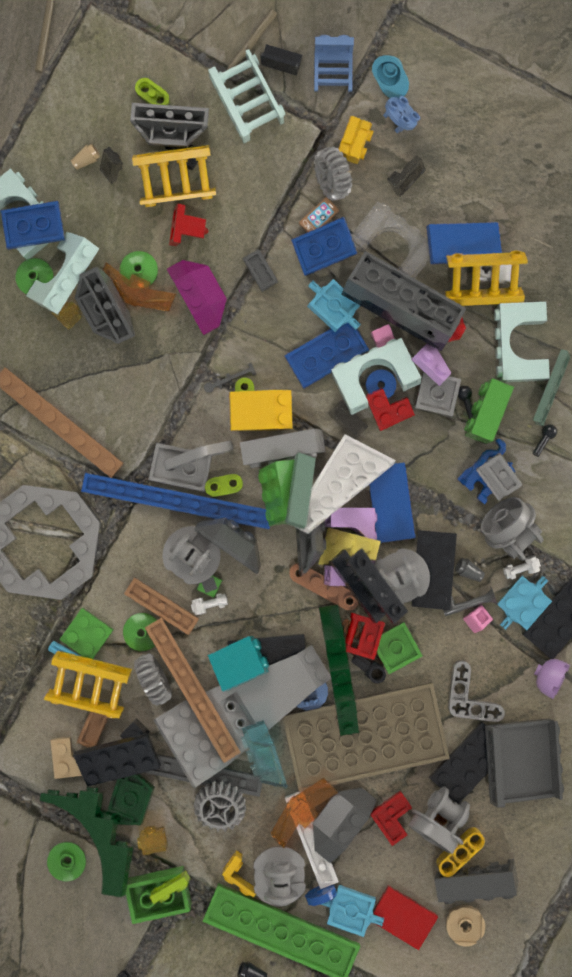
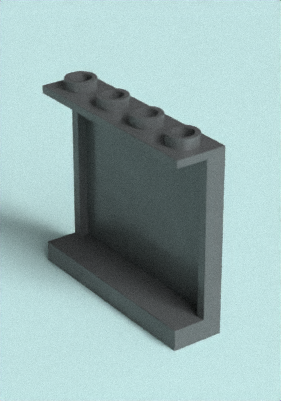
M548 718L485 725L490 804L497 808L505 807V803L552 797L563 800L564 786L561 778L563 768L560 763L561 746L559 744L560 727L557 721Z

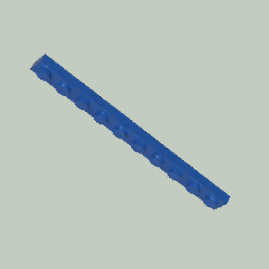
M88 473L84 475L81 492L215 519L227 518L236 523L270 529L265 515L266 509Z

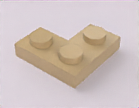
M71 737L51 739L54 778L82 776L73 757Z

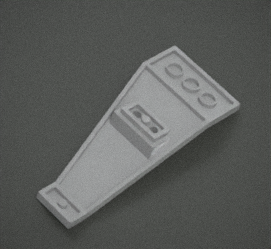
M312 645L294 656L269 665L267 668L269 673L232 690L222 692L221 687L218 686L206 691L208 698L241 752L223 763L187 700L153 720L193 788L227 767L314 690L331 679L330 674ZM228 704L232 705V710L228 709ZM238 720L242 722V727L238 725Z

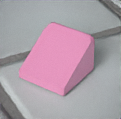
M389 324L371 332L375 345L379 348L394 339Z
M481 604L466 615L463 620L474 633L482 631L493 618Z

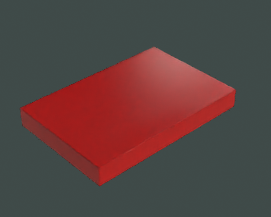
M390 885L387 886L373 910V915L384 918L383 925H378L379 927L417 950L421 948L438 919L436 913Z

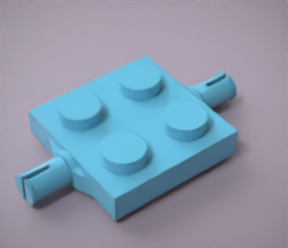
M334 279L322 288L314 280L308 285L316 295L307 307L334 332L347 322L355 330L359 328L361 323L353 316L360 305L342 296L341 293L344 288Z
M521 576L497 603L507 616L500 624L501 627L506 630L512 622H516L525 630H528L552 601L541 590L548 582L544 576L536 584L529 582L525 577Z
M339 885L337 895L332 900L321 904L330 908L328 925L364 937L370 923L383 925L384 918L373 915L376 897Z

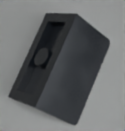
M267 44L264 53H261L260 56L262 66L296 76L302 61L301 54Z

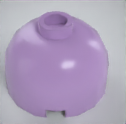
M550 659L543 666L539 664L534 673L537 676L536 684L538 689L544 695L554 699L565 679L566 671L568 672L570 664L558 659Z

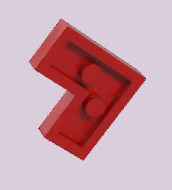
M383 388L365 395L380 431L415 415L407 397L389 404Z
M400 790L372 810L370 816L392 846L408 836L398 818L411 810L412 806Z

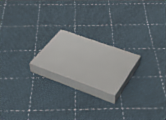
M156 443L148 480L205 492V484L208 479L212 456L166 471L163 463L164 460L190 450Z

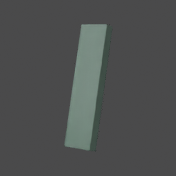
M561 349L533 419L536 425L544 426L571 358L566 350Z
M298 452L295 455L285 523L304 529L307 526L316 458Z

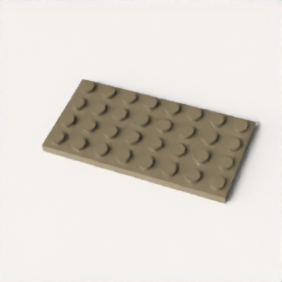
M432 682L355 699L359 733L340 736L335 704L294 712L283 717L299 792L450 759Z

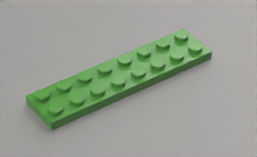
M219 883L203 918V922L331 977H348L360 949V943Z

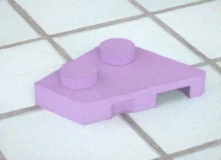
M426 344L411 359L439 386L451 374L439 351L429 344Z

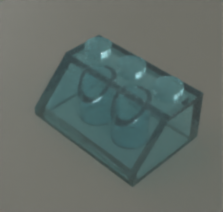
M264 720L242 728L244 736L241 737L244 748L249 749L246 751L249 762L254 763L250 765L254 776L258 775L261 783L287 788L288 785L275 745Z

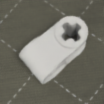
M500 265L499 284L510 283L512 265ZM481 266L480 281L491 282L492 266Z

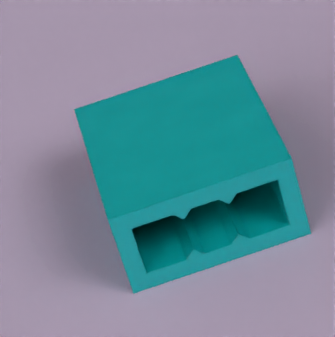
M248 636L208 655L222 692L232 690L269 673L267 669L269 663L265 656L262 657L260 649H262L261 644L254 636Z

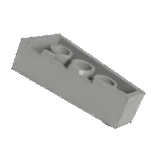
M309 429L240 442L243 465H250V468L262 467L261 463L268 462V465L283 459L294 460L298 452L310 457H317V454L326 452L323 432L320 429Z

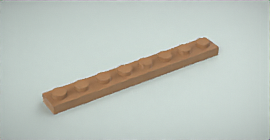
M4 368L0 372V388L110 478L114 477L124 463L10 370Z
M160 618L146 626V632L223 763L241 753L163 619Z

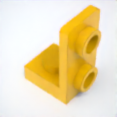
M236 850L223 868V878L229 884L233 885L234 883L237 885L239 890L246 896L251 895L254 897L256 895L254 886L236 874L243 865V854Z

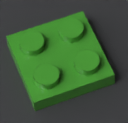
M82 608L59 640L83 657L94 659L114 629Z
M404 621L382 633L377 654L388 674L422 657Z

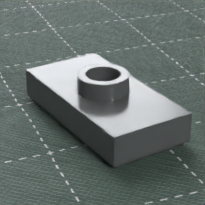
M259 249L242 258L261 292L278 283L277 278Z

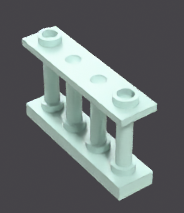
M249 49L246 50V61L223 73L221 71L218 72L215 66L208 69L209 78L243 143L250 141L251 130L276 117L281 125L284 123V116L286 115L282 105L277 104L258 67L260 64L256 55H252ZM251 67L256 77L233 89H226L224 85L225 80ZM260 84L264 94L241 106H235L233 102L235 96ZM266 101L269 102L273 111L249 123L243 122L241 118L243 113Z

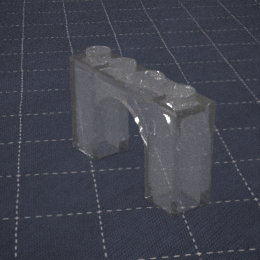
M377 201L351 235L355 247L364 253L381 233L391 231L402 235L407 241L409 253L398 270L416 279L430 261L428 238L426 239L422 236L421 231L415 226H409L401 215L398 214L396 216L392 213L391 208L387 204H381Z

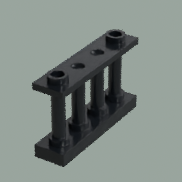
M362 548L352 556L346 550H342L329 561L373 623L379 622L386 615L391 623L395 624L408 612Z

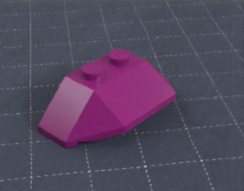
M182 260L167 268L166 270L203 336L220 327L227 298L209 266Z

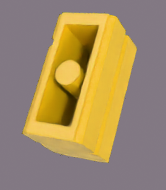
M350 116L338 148L343 153V157H346V160L358 164L360 159L364 160L367 148H364L366 141L370 142L374 133L371 130V122Z

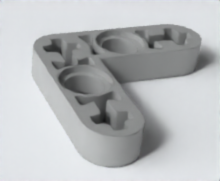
M231 440L210 444L164 460L163 463L167 471L202 458L230 452L234 448Z
M463 660L455 662L452 668L449 712L455 717L493 722L501 721L504 718L505 711L499 704L468 700L471 667ZM461 664L467 669L462 673V678H466V681L461 679L455 680V677L460 678V672L457 670V667L460 668ZM458 683H462L465 686L461 694L454 691V687ZM457 703H459L461 707H466V703H468V714H465L466 711L463 709H458V712H455V710L452 707L456 706ZM474 705H480L481 713L473 715L471 708ZM485 706H487L486 709L490 711H494L497 707V710L500 711V714H496V717H494L492 713L486 712Z

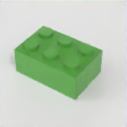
M493 378L480 386L478 391L480 398L477 402H474L471 413H474L473 418L467 420L464 427L466 437L484 444L493 442L514 389L513 386Z
M295 459L276 461L259 470L258 479L262 486V499L265 502V515L269 526L286 524Z
M184 866L128 878L126 897L132 924L190 912L192 902L188 884L181 892L175 891L171 893L170 897L164 902L160 903L158 901L153 904L150 899L153 889L184 872Z

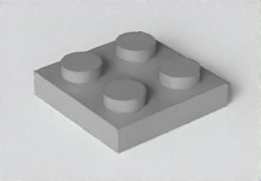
M423 371L415 409L452 417L461 379L449 376L439 386Z

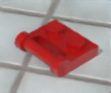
M351 613V622L345 639L346 652L375 660L385 622L373 623L368 617ZM361 621L364 622L358 646L354 648L351 646L358 622Z

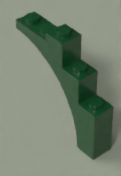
M338 605L319 608L340 736L359 733L356 701Z
M87 787L86 790H80L79 797L78 793L67 792L66 795L59 794L60 790L48 789V792L41 793L40 801L54 804L68 811L89 832L101 861L103 877L101 894L114 897L125 896L133 846H129L126 841L117 840L115 843L118 819H114L112 814L101 813L100 816L104 793L98 792V788Z

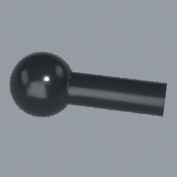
M468 386L459 387L458 398L464 402L470 420L474 413H471L473 407L470 399L472 390Z
M548 424L543 427V436L533 451V455L536 457L540 456L549 439L556 437L557 428L554 425Z

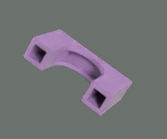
M339 508L325 520V527H347L359 536L377 540V533L375 531L377 513L375 508ZM324 565V585L346 586L331 565Z

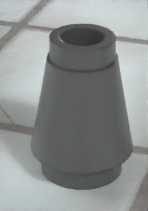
M461 558L455 567V572L459 576L481 582L485 575V572L468 558Z

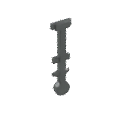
M249 363V368L232 376L228 373L226 374L227 378L223 380L216 378L217 382L213 384L206 383L204 390L207 393H211L215 387L219 386L220 389H223L222 384L229 382L230 385L234 384L233 379L251 372L253 376L257 374L252 363Z

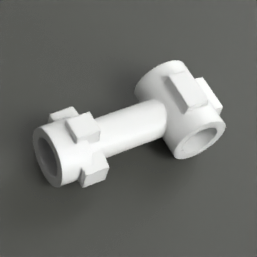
M536 555L525 558L526 563L514 567L512 564L506 565L507 567L503 568L506 579H515V574L527 570L529 574L539 572V567L541 566L539 559L536 558Z
M216 594L217 598L203 601V598L192 600V612L197 616L205 614L207 608L218 605L220 608H224L225 605H228L226 594Z

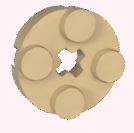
M460 905L450 909L449 915L446 918V930L456 944L465 947L473 946L485 933V921L477 908L470 905ZM464 921L471 924L467 927V930H463L461 926Z

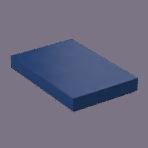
M58 201L1 210L8 250L65 240Z
M344 217L292 239L304 276L358 254Z

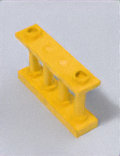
M205 145L133 155V166L138 165V168H141L145 197L140 198V205L153 207L156 206V203L197 197H201L202 200L213 198V195H216V188L209 187L206 167L207 156H210V146ZM190 158H196V161H198L202 190L191 191L186 163ZM176 160L179 163L183 192L172 193L167 166L169 161ZM152 163H157L160 166L164 195L153 196L148 169Z
M514 250L511 253L471 255L455 253L451 256H446L448 267H453L452 290L445 291V296L462 306L524 303L525 295L522 288L518 287L519 265L528 264V259L524 252ZM500 265H512L510 287L498 288ZM473 266L472 288L470 290H460L461 267ZM481 266H492L491 287L489 289H479Z
M57 651L51 665L58 668L54 689H49L44 700L50 701L52 704H62L103 714L108 718H120L124 707L118 706L122 683H128L132 669ZM66 669L77 672L73 694L62 692ZM85 674L96 677L91 699L80 696ZM105 678L114 681L110 703L99 701L103 679Z

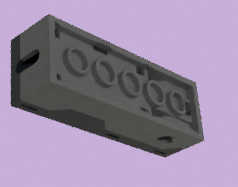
M367 251L363 253L341 293L342 296L439 351H442L447 342L460 340L466 330L462 318L466 310L464 306Z

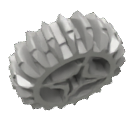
M334 146L321 149L315 155L314 161L317 183H319L320 189L323 190V194L332 201L343 199L351 192V181L353 179L346 157H343V153Z
M150 653L134 661L135 672L149 701L158 706L170 700L172 691L157 659Z
M214 780L212 785L207 783L205 788L201 787L195 797L194 813L198 816V821H203V827L209 825L210 830L216 828L217 832L220 829L226 832L228 827L233 830L235 825L239 826L244 818L246 800L243 797L242 791H238L237 786L232 788L230 782L225 785L223 780L220 784H217ZM210 800V806L207 807L205 803ZM234 806L235 810L230 813V807Z

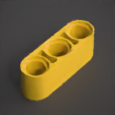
M475 827L467 829L459 837L464 842L463 845L458 844L453 854L444 851L439 855L436 863L443 876L450 877L454 875L482 849L485 839L479 829ZM473 835L479 836L476 842L470 841ZM458 849H465L462 855H456ZM443 863H451L448 868H442Z

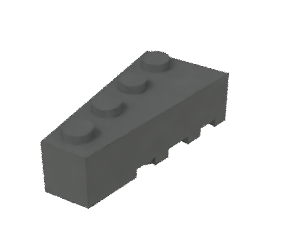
M509 859L507 860L508 864L499 865V862H492L486 868L475 865L464 872L460 868L450 877L436 872L434 880L438 903L452 904L455 901L462 900L463 902H473L475 899L490 901L496 897L511 899L517 896L518 877L515 860Z

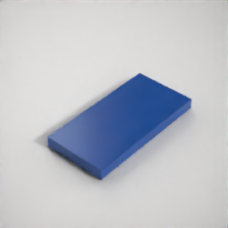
M498 222L429 224L426 226L431 264H448L446 256H451L455 253L463 255L502 253Z
M347 322L336 332L329 329L284 357L301 386L305 389L332 373L331 369L335 365L342 362L347 363L354 356L363 355L368 352L369 348L359 331L355 330Z
M405 462L396 463L369 484L372 508H375L377 513L375 531L377 533V540L381 541L380 543L415 538Z

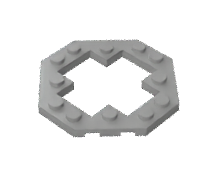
M22 485L0 502V583L7 592L62 600L93 577L101 522L78 492ZM35 501L45 515H49L63 505L84 533L82 537L69 546L80 562L52 583L49 582L40 569L36 570L26 579H23L2 551V549L17 539L6 523Z

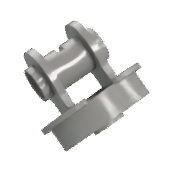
M517 497L508 498L496 504L485 515L481 523V531L485 535L486 543L492 548H503L513 559L517 557L523 561L526 557L522 552L534 540L540 544L544 541L540 535L542 533L541 529L534 523L536 518L535 509L532 505L524 503L522 499Z
M194 526L184 527L175 531L167 539L163 548L165 568L171 570L179 578L184 579V582L187 584H198L208 580L216 572L221 557L220 548L196 532Z
M402 548L383 559H378L374 564L403 604L426 593L430 582L429 569L423 558L414 551Z
M442 787L434 791L427 802L428 809L425 814L414 809L412 810L414 816L408 826L431 844L453 854L458 844L463 845L464 843L454 834L458 828L463 827L470 815V804L467 801H463L460 804L452 803V799L448 797L449 789ZM437 814L449 821L446 828L434 821Z
M276 846L263 851L255 859L253 865L254 891L262 901L275 906H286L296 901L304 893L306 887L304 883L305 873L303 867L305 862L303 857L295 850L283 846Z

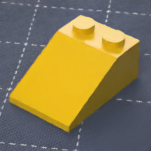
M291 390L229 392L230 431H285L293 429Z

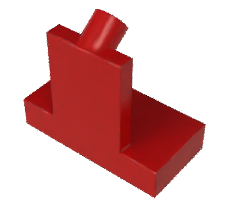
M177 204L173 210L169 245H179L181 243V235L203 239L204 235L208 233V228L205 227L206 219L184 215L185 205Z

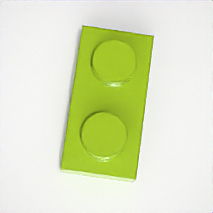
M184 871L153 889L150 894L153 904L158 901L160 903L164 902L175 891L181 892L184 890L190 878L188 873Z

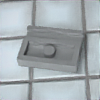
M501 453L476 468L498 501L522 486V482Z

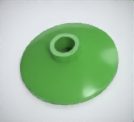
M135 251L129 253L121 262V278L131 288H147L157 278V263L146 252ZM138 265L141 266L139 272L135 271V267Z
M37 258L24 261L16 271L17 286L25 294L29 292L36 280L47 283L54 278L49 264ZM32 273H36V277L34 279L30 278V275Z
M137 613L131 616L123 628V637L127 645L137 651H147L155 647L145 627L157 621V619L148 613ZM139 629L144 630V636L138 635Z
M59 843L52 848L48 855V870L54 878L60 881H73L85 869V853L75 843ZM65 857H70L71 862H66Z

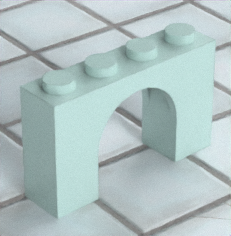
M10 168L0 176V210L15 201L26 202L29 205L41 204L43 201L39 203L35 199L38 195L31 187H25L23 184L25 179L19 172L15 174ZM49 243L17 248V250L28 260Z
M69 232L65 233V240L60 241L57 246L59 250L66 254L64 264L58 274L47 283L36 280L26 295L40 306L56 314L60 312L79 282L80 274L86 271L99 250L98 247L86 238Z
M546 302L500 303L494 309V320L497 321L495 340H498L495 355L496 359H499V366L496 368L497 378H500V382L546 381L550 378L549 359L525 360L519 358L512 351L509 342L510 334L515 327L543 324L547 321Z
M402 338L398 340L392 339L380 348L374 347L367 354L356 355L351 361L339 363L331 369L334 381L351 415L368 408V400L359 384L361 374L368 367L383 365L391 369L403 392L421 384V376L411 360L412 358Z

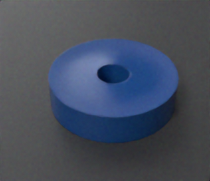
M387 370L372 372L365 384L367 393L369 394L380 389L377 384L378 382H383V390L387 399L390 398L396 390V379L393 374Z
M334 884L320 889L318 886L308 891L305 897L308 905L316 906L332 900L337 895Z

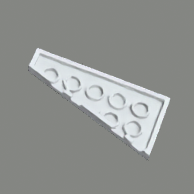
M344 434L312 486L307 526L300 530L307 534L393 466L396 460Z

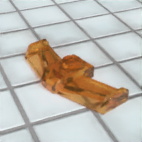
M105 263L103 271L112 279L120 296L126 303L135 307L141 306L170 312L177 294L148 289L151 282L134 274L131 275L129 280L110 264Z
M323 778L298 795L293 796L287 802V806L270 833L273 839L285 849L298 824L300 823L306 828L319 815L314 807L333 795L338 794V790Z

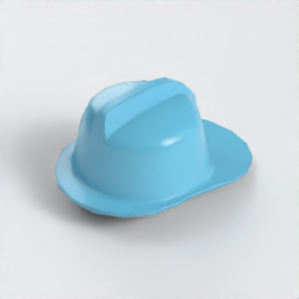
M383 55L378 57L372 65V73L382 92L389 98L405 96L409 89V81L402 62L395 56Z

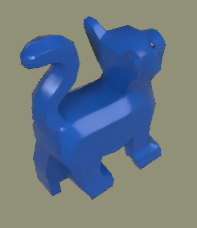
M502 439L495 440L499 447L497 450L484 451L480 458L457 478L470 491L474 489V484L479 481L483 488L477 499L484 505L487 503V497L492 494V491L479 475L476 468L487 462L489 457L505 453L506 444ZM507 462V463L509 464V466L511 467V469H512V470L514 471V473H515V469L512 467V464H513V463H512V462H510V463Z

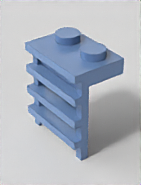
M321 35L315 37L314 91H318V85L348 86V92H352L354 37L340 35L339 37ZM318 63H349L348 68H318ZM318 74L348 75V79H318Z

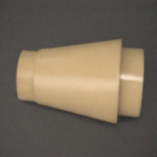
M93 144L85 145L71 160V163L78 170L97 162L100 154Z

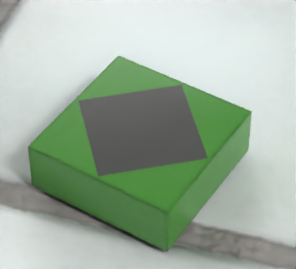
M212 575L208 580L199 583L197 590L214 598L222 580Z

